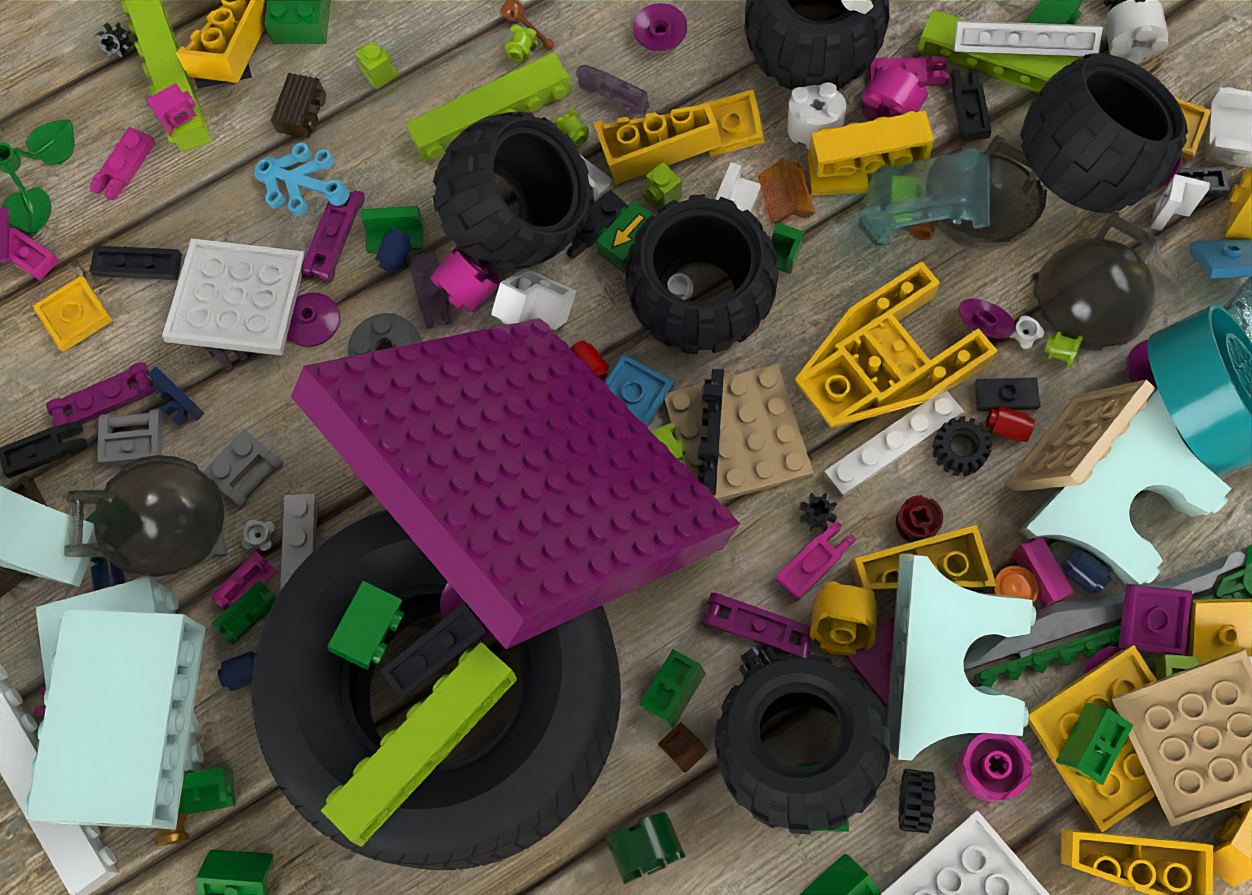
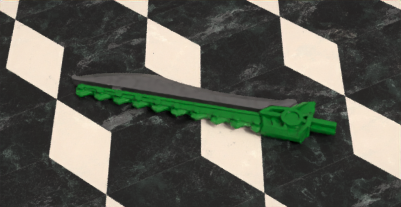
M1252 544L1245 548L1244 554L1236 551L1196 569L1148 586L1187 589L1192 591L1193 596L1212 588L1217 576L1240 567L1238 572L1216 582L1209 596L1197 600L1252 599ZM1125 592L1084 600L1058 602L1036 610V621L1034 626H1031L1030 634L1014 637H1004L998 634L992 635L964 659V671L1018 654L1019 659L983 670L975 675L976 681L981 686L991 688L1000 674L1006 676L1007 679L1018 680L1028 666L1033 669V672L1044 673L1053 659L1058 661L1059 665L1069 666L1078 652H1082L1086 655L1085 657L1091 658L1092 655L1101 650L1106 644L1109 647H1119L1121 625L1035 654L1031 650L1121 620ZM1190 607V615H1189V623H1188L1189 628H1190V623H1191V607Z

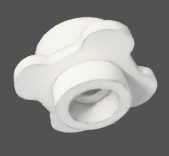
M1024 315L1019 318L1015 331L1010 338H1015L1020 343L1021 348L1030 349L1036 339L1043 337L1044 330L1035 319Z
M249 520L245 524L243 531L244 539L242 540V546L248 550L254 547L260 548L262 551H268L272 547L270 540L272 533L275 531V525L270 521L263 523L261 521ZM261 533V537L256 538V534Z

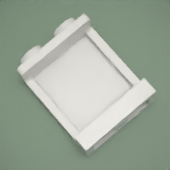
M1219 87L1208 102V109L1211 110L1207 121L1205 161L1251 168L1252 91L1237 90L1232 87Z

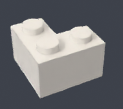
M523 268L500 283L491 315L499 318L506 325L523 322L529 318L532 320L540 318L549 325L550 329L556 330L567 322L577 291L528 268Z

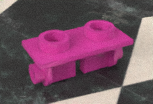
M255 551L211 597L221 608L223 607L227 610L258 580L265 584L277 570Z

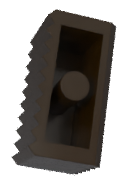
M290 72L287 74L271 118V122L277 132L304 138L310 137L311 130H315L318 123V110L320 106H324L326 101V92L320 80L316 77H307L301 74L297 75Z

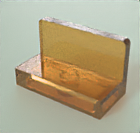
M782 158L759 174V182L772 224L780 223L791 215L807 219L815 214L801 164Z

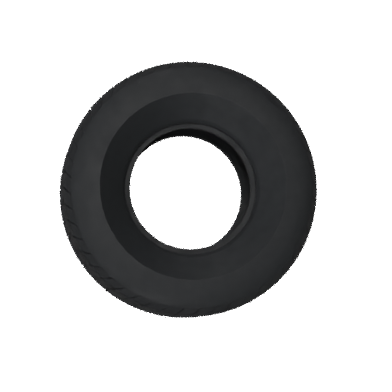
M387 509L370 514L348 525L315 549L295 570L272 605L261 631L252 673V708L260 748L272 776L291 805H295L294 808L307 822H312L311 825L326 837H330V840L342 847L377 861L427 870H456L457 868L462 870L498 862L518 854L524 849H528L558 828L578 808L596 783L614 742L621 704V679L616 648L603 605L517 644L521 663L520 692L513 713L501 732L488 745L475 754L450 764L437 765L370 839L360 847L352 843L321 810L327 804L326 799L328 795L338 786H344L354 776L353 771L364 758H371L381 747V738L375 728L370 709V686L377 664L372 662L368 670L330 652L328 644L363 581L402 600L400 610L405 612L395 632L389 629L383 640V643L389 644L402 630L414 622L441 613V595L448 581Z

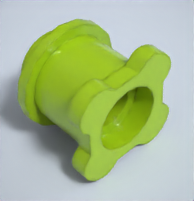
M513 24L510 28V31L513 33L512 38L505 44L504 49L510 59L516 62L527 61L531 55L530 49L536 48L538 45V41L535 39L536 32L531 28H523Z
M571 109L564 116L555 119L553 123L565 135L568 134L576 144V147H580L588 139L589 128L586 125H582L577 118L578 111Z
M1058 331L1056 336L1050 335L1044 352L1049 353V360L1055 358L1068 362L1066 367L1071 368L1083 337L1078 336V339L1075 340L1061 335L1062 332Z

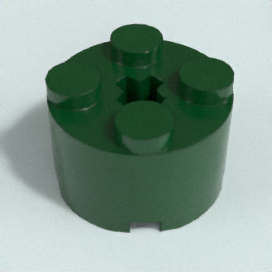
M660 812L641 819L637 824L629 828L626 826L606 837L608 847L624 885L641 878V871L643 874L651 875L666 868L664 861L669 865L686 857L666 812Z

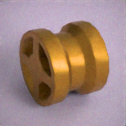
M178 813L176 829L157 828L154 846L174 845L189 841V834L185 831L184 826L188 820L187 813Z

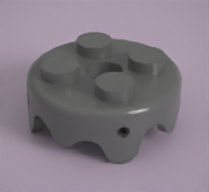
M382 313L365 319L352 332L348 344V356L377 351L378 347L385 342L393 344L392 348L419 343L422 342V339L416 327L409 320L396 314Z

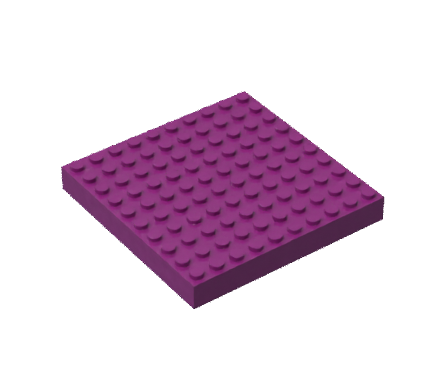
M540 318L305 365L291 395L296 404L505 649L722 550L740 525L731 511L723 506L711 494L710 490L696 479L688 467L681 463L669 451L668 447L655 437L647 425L640 421L628 409L627 405L614 395L607 384L600 380L588 368V365L573 353L568 344L561 340L550 329L549 325Z

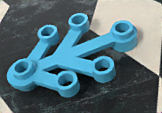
M298 143L293 147L292 153L280 159L267 157L259 161L255 166L254 176L259 182L266 184L268 192L265 196V201L273 209H278L284 205L285 197L279 191L277 183L280 180L286 184L290 197L287 206L295 216L305 214L308 209L307 203L302 198L299 186L324 194L330 204L334 206L344 204L348 200L350 193L342 181L330 180L325 182L307 176L320 169L330 168L334 164V157L326 149L319 150L315 154L314 160L293 170H286L285 168L297 162H306L311 158L312 152L305 143Z

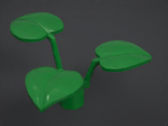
M57 120L34 129L26 140L27 148L33 153L22 151L18 147L13 150L9 144L0 143V170L12 177L20 193L10 194L2 205V208L8 207L10 225L29 234L38 232L49 220L52 208L49 196L41 188L34 187L25 191L24 186L15 173L21 165L19 156L31 159L40 157L48 165H57L67 161L72 156L75 147L73 123L71 120Z

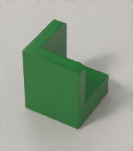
M777 222L772 236V244L777 255V269L791 274L803 244L805 231Z

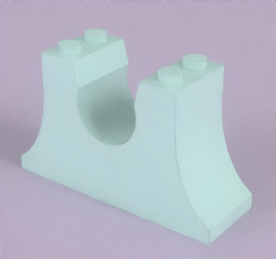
M1158 388L1148 397L1149 403L1147 406L1136 413L1129 421V429L1117 437L1110 445L1112 448L1110 453L1095 464L1091 470L1093 472L1091 477L1081 485L1059 487L1018 532L1026 539L1043 537L1071 544L1083 551L1087 550L1110 568V572L1125 585L1126 583L1136 585L1145 583L1147 585L1160 573L1157 567L1163 560L1151 542L1143 539L1134 530L1130 521L1129 510L1134 497L1140 491L1156 492L1167 499L1173 508L1191 517L1202 514L1207 516L1210 512L1214 514L1227 503L1228 499L1225 495L1232 489L1201 463L1186 446L1162 400Z
M0 486V566L80 587L103 527L57 511Z
M900 553L886 720L888 731L890 732V753L898 760L912 761L920 751L930 744L958 734L994 733L1023 736V727L1027 726L1029 718L1025 702L987 686L973 687L967 680L964 672V657L969 646L976 639L984 635L998 634L1004 637H1014L1030 634L1031 626H1034L1036 621V609L1032 606L1033 600L1011 595L970 591L943 576L934 567L928 556Z

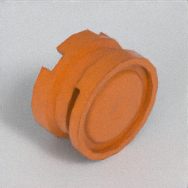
M1009 566L1002 569L994 577L997 586L988 589L989 594L1011 595L1033 600L1032 604L1037 599L1039 593L1038 582L1035 576L1028 569L1020 566Z

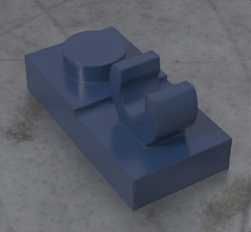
M154 367L147 374L155 382L151 387L163 399L169 396L174 400L165 404L162 411L169 416L172 412L178 410V414L172 419L178 426L187 420L188 413L197 421L205 414L157 367Z

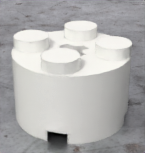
M1127 0L1116 5L1108 12L1105 30L1111 55L1139 64L1144 58L1168 47V31L1163 6L1158 0H1145V2L1135 3V0Z
M826 82L821 85L797 87L792 91V96L789 100L787 133L794 143L798 144L799 141L806 144L807 149H810L812 132L822 128L832 129L844 126L846 100L837 91L836 85Z

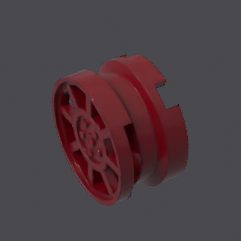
M923 495L907 499L896 516L898 533L910 543L936 536L943 524V511L940 505L934 499H928L923 497Z

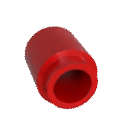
M581 340L570 347L573 353L583 360L600 380L603 381L607 377L609 365L591 343Z
M998 405L996 410L991 409L989 411L985 426L989 427V433L1017 443L1020 440L1027 442L1032 434L1035 420L1029 418L1027 413Z

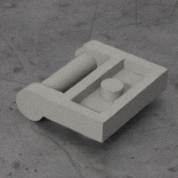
M152 409L149 413L122 416L100 415L97 463L101 466L160 461L162 426L164 424L162 410ZM149 425V429L112 433L114 428Z
M244 429L202 473L241 507L247 501L245 498L274 468L277 470L283 462ZM263 457L265 461L235 490L233 487Z

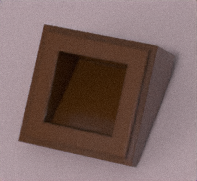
M682 722L658 743V746L684 773L688 772L707 753V749L700 739Z

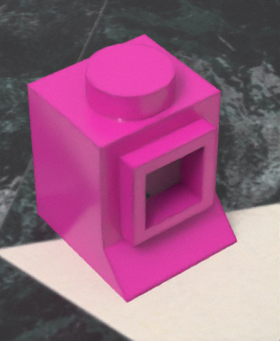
M177 83L146 99L170 137L175 127L177 128L196 116L192 109L197 106L188 90L182 93Z

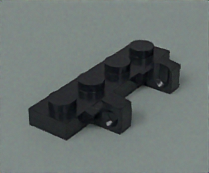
M712 369L711 380L705 379L701 400L708 402V407L703 408L702 426H708L707 437H701V442L698 446L697 459L704 461V465L699 466L698 481L705 485L713 496H716L724 379V370Z

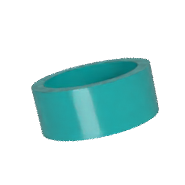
M1213 304L1151 334L1148 340V356L1159 393L1183 439L1196 457L1210 471L1218 476H1226L1252 465V341L1226 309L1220 305Z

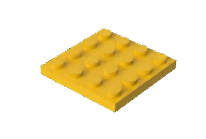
M1134 645L1124 650L1122 649L1028 711L1029 726L1089 820L1099 832H1104L1156 796L1129 736L1103 785L1078 776L1076 774L1077 771L1060 765L1056 760L1086 703L1109 708L1118 714L1112 697L1157 681Z

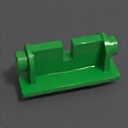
M258 580L221 614L212 625L229 644H234L270 611L277 597Z

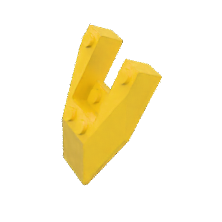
M923 261L850 307L795 378V383L830 428L924 403L969 380L988 367L996 356L998 350L978 328L930 360L902 327L899 321L934 299L940 285L939 280Z

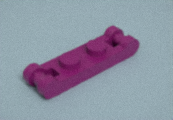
M356 190L349 192L350 195L346 201L348 203L347 206H334L328 201L301 270L303 276L310 278L318 276L322 281L329 283L333 281L336 265L358 210L363 206L365 198L363 192ZM319 258L325 260L323 266L317 265Z
M136 363L127 371L67 397L48 401L46 408L48 413L54 418L52 421L53 427L57 428L72 422L85 424L102 414H108L153 394L155 390L151 386L154 383L148 378L149 370L146 363ZM137 381L136 386L132 388L130 384ZM72 409L74 414L66 416L65 412Z
M710 593L708 599L710 605L707 613H703L700 621L701 624L767 647H772V649L786 654L794 653L796 658L810 657L812 651L809 649L812 639L810 637L809 625L718 593ZM722 608L731 611L728 620L719 617ZM791 632L800 636L798 644L788 642Z

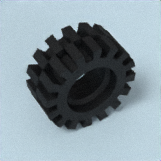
M960 416L958 421L954 417L948 423L945 422L936 434L932 445L934 448L932 453L933 457H938L936 461L938 466L942 464L945 466V472L948 473L951 469L954 471L953 475L959 476L961 472H963L964 476H968L972 471L973 473L977 472L990 456L992 451L990 450L992 440H988L990 433L989 431L983 432L985 426L982 423L978 426L975 425L976 419L970 418L968 422L965 421L966 416ZM958 436L966 437L973 444V453L969 456L955 454L951 449V440Z
M905 768L901 778L902 784H900L899 828L903 831L929 834L932 828L931 823L933 824L934 801L936 800V795L934 794L936 789L934 773Z

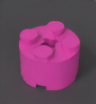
M891 65L888 70L882 66L878 69L861 97V103L864 107L862 113L867 119L873 121L879 117L889 118L909 111L919 112L928 97V91L925 86L921 89L917 85L919 79L911 72L898 66Z
M458 246L449 253L430 277L436 286L445 289L450 294L448 299L453 305L459 309L465 306L473 313L479 311L500 285L499 277L490 267L481 265L479 260L469 259L458 250Z
M982 733L963 746L955 766L959 780L965 790L973 797L990 803L1004 801L1019 795L1030 782L1032 761L1027 747L1016 736ZM996 761L999 766L996 768V772L993 773L989 767L991 762Z

